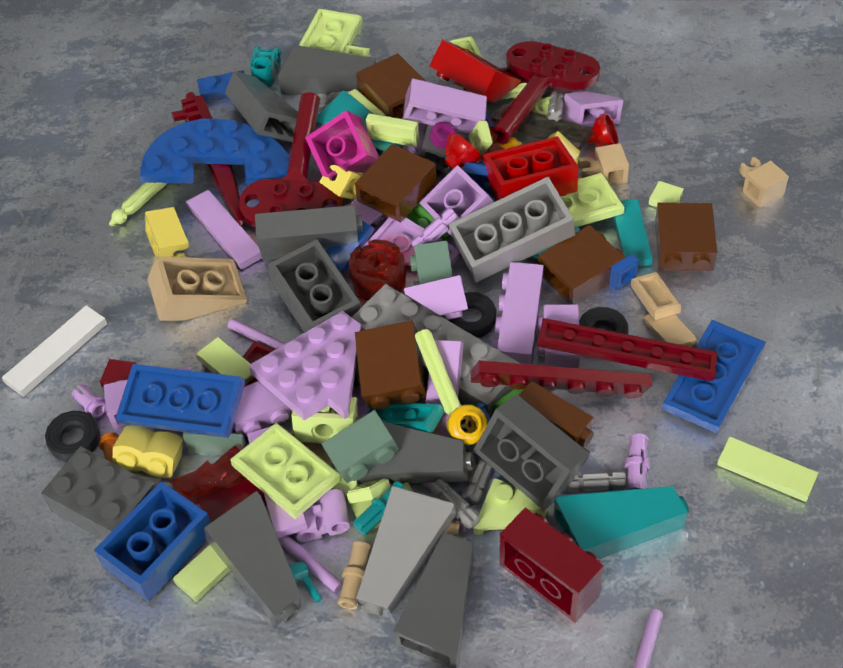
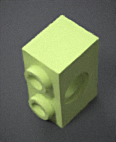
M351 397L349 416L346 419L330 406L325 407L305 421L293 411L294 437L300 442L323 443L356 422V417H358L357 397Z

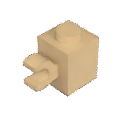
M621 143L596 147L594 160L589 157L578 159V168L582 169V178L602 173L610 186L627 184L629 163Z
M755 157L751 158L750 167L741 163L739 172L745 177L742 192L759 208L784 195L789 176L783 169L779 168L772 161L761 165V162Z

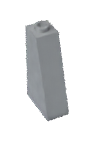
M392 486L356 597L358 602L364 605L362 610L379 616L382 615L383 611L393 612L437 545L443 532L447 530L455 518L456 508L454 503Z

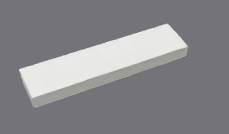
M87 305L84 306L2 377L4 383L24 397L106 326V319Z

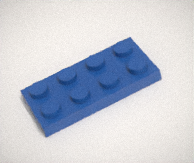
M711 320L695 348L717 352L716 372L713 382L679 375L663 401L662 409L718 434L760 358L766 342Z
M133 364L115 420L120 424L230 438L245 380L240 376Z

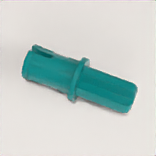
M397 481L394 482L392 485L394 487L407 490L401 483ZM392 486L379 498L372 499V505L354 520L353 525L360 534L367 535L381 522Z

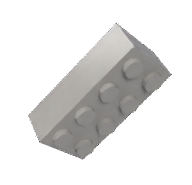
M549 177L449 224L452 240L475 282L508 268L510 262L518 263L575 235L574 219Z

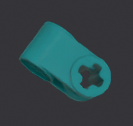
M255 46L250 61L251 76H255L269 88L273 85L281 65L280 47L261 49L260 46Z

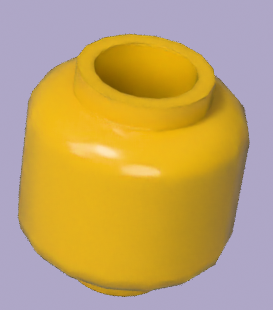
M462 405L455 408L449 414L446 421V430L450 438L462 440L465 445H472L479 441L488 424V420L480 408L473 405ZM465 420L464 424L460 425V422Z

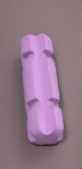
M447 208L441 214L442 217L440 219L437 217L422 231L423 234L421 236L417 235L411 241L412 246L435 242L448 230L447 227L450 223L459 219L458 215L451 208Z

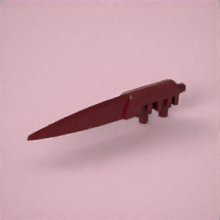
M193 92L187 93L185 95L186 99L181 100L182 110L171 112L174 122L213 119L203 96H195ZM207 164L227 207L236 222L241 226L244 223V218L239 208L240 195L232 165Z

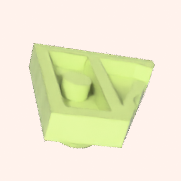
M494 478L479 513L480 522L473 527V534L484 535V531L504 530L525 507L532 513H539L547 519L551 506L544 511L513 484Z

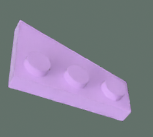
M389 217L363 246V254L411 266L409 255H414V247L411 241L417 235L421 236L424 228L407 218H404L400 223ZM438 238L435 242H440L444 240ZM448 243L452 267L460 257V253L456 247Z

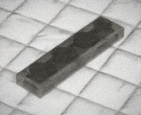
M503 104L491 117L494 125L497 124L510 105ZM532 111L516 131L517 133L542 140L559 131L578 150H581L593 136L592 127L562 119L556 122L554 119L549 120L547 115Z

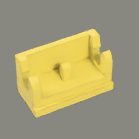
M331 165L330 168L337 172L336 180L333 181L329 177L322 176L320 183L340 197L355 200V182L364 173L346 171L340 166Z
M174 207L145 212V231L155 257H185L184 253L173 254L175 251L189 248L188 240Z

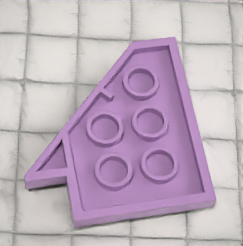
M341 311L250 364V374L304 421L327 406H330L346 419L349 416L358 359L355 332L361 331V324L344 311Z

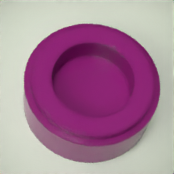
M438 122L433 125L430 131V141L436 147L446 149L447 137L451 132L456 133V130L448 123Z

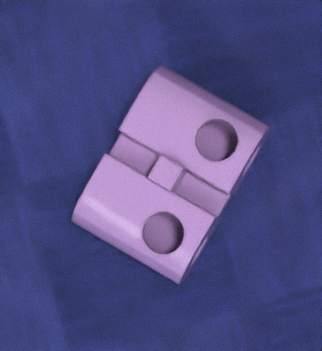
M339 489L329 490L303 512L308 529L297 532L296 537L301 542H310L322 539V534L325 533L333 536L349 530L350 522L345 493Z

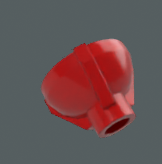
M608 113L599 115L593 127L585 131L586 140L589 145L595 144L597 147L619 144L616 127Z
M451 132L449 134L445 152L447 157L444 160L448 166L454 169L458 165L461 168L465 166V163H475L481 158L480 153L472 144L456 133Z

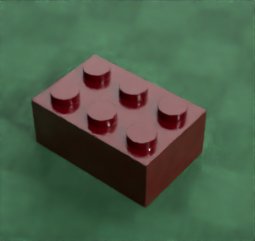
M525 507L500 533L499 565L574 623L581 618L600 596L604 565L600 559L592 552H585L578 547L568 534L564 532L559 533L551 527L541 514L532 513Z

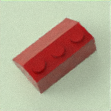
M443 39L429 65L437 71L436 76L445 81L451 79L455 85L463 87L464 91L468 89L472 93L487 96V100L494 103L521 82L518 78L474 52Z
M558 136L483 154L490 187L496 201L546 177H549L560 196L578 192V165Z

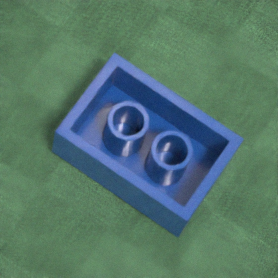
M161 481L94 549V552L106 571L149 602L206 541L204 527L211 522L208 513Z

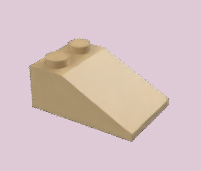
M156 257L147 278L159 321H186L245 304L247 301L234 259Z

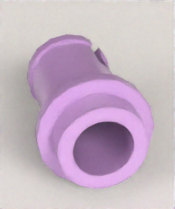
M86 384L77 386L83 392L82 395L74 388L72 398L84 408L85 413L98 418L106 412V402L102 396H97Z

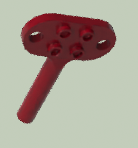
M526 41L513 45L506 54L507 69L517 76L529 79V81L491 131L492 138L500 144L508 143L548 88L558 87L569 90H583L595 85L600 77L599 62L587 54L553 46L549 43Z
M305 92L300 97L286 176L281 179L258 180L250 184L241 194L239 208L244 220L252 227L256 228L255 214L325 208L329 204H334L337 207L344 206L342 197L332 192L320 182L307 180L311 149L305 137L315 131L320 97L315 93ZM256 199L260 201L257 206H247L250 200Z

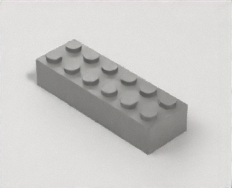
M387 284L352 316L354 320L361 324V331L413 320L418 332L429 329L434 340L463 342L458 396L461 406H476L478 403H487L485 409L490 417H492L494 414L493 404L515 390L507 385L483 387L481 383H471V370L479 360L507 363L519 362ZM422 356L425 383L427 387L429 371Z

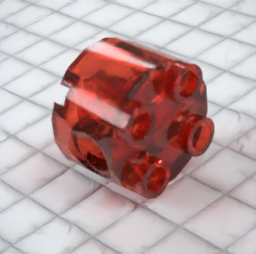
M378 239L368 241L369 245L362 247V244L357 246L351 253L349 260L351 281L356 297L369 301L385 284L401 293L406 285L405 257L400 252V248L395 243Z

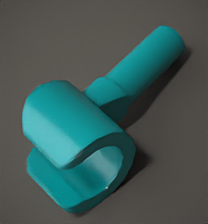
M297 562L289 565L295 582L303 580L305 587L315 602H320L323 598L312 583L306 564L304 562Z

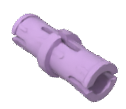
M635 433L629 436V456L625 460V469L628 471L626 490L646 488V474L650 469V461L647 459L649 437L645 434Z

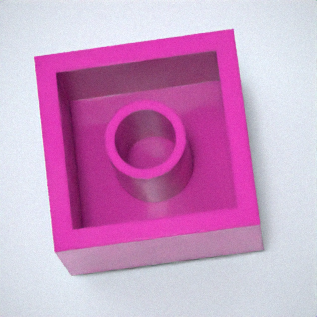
M347 110L305 137L322 176L329 177L333 181L337 178V172L330 168L331 165L340 166L346 171L363 173L379 158L361 117Z

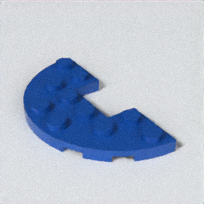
M199 119L177 125L154 140L143 157L140 168V182L193 183V163L244 165L245 185H250L258 180L284 178L287 174L290 156L272 137L257 134L250 125L231 119Z

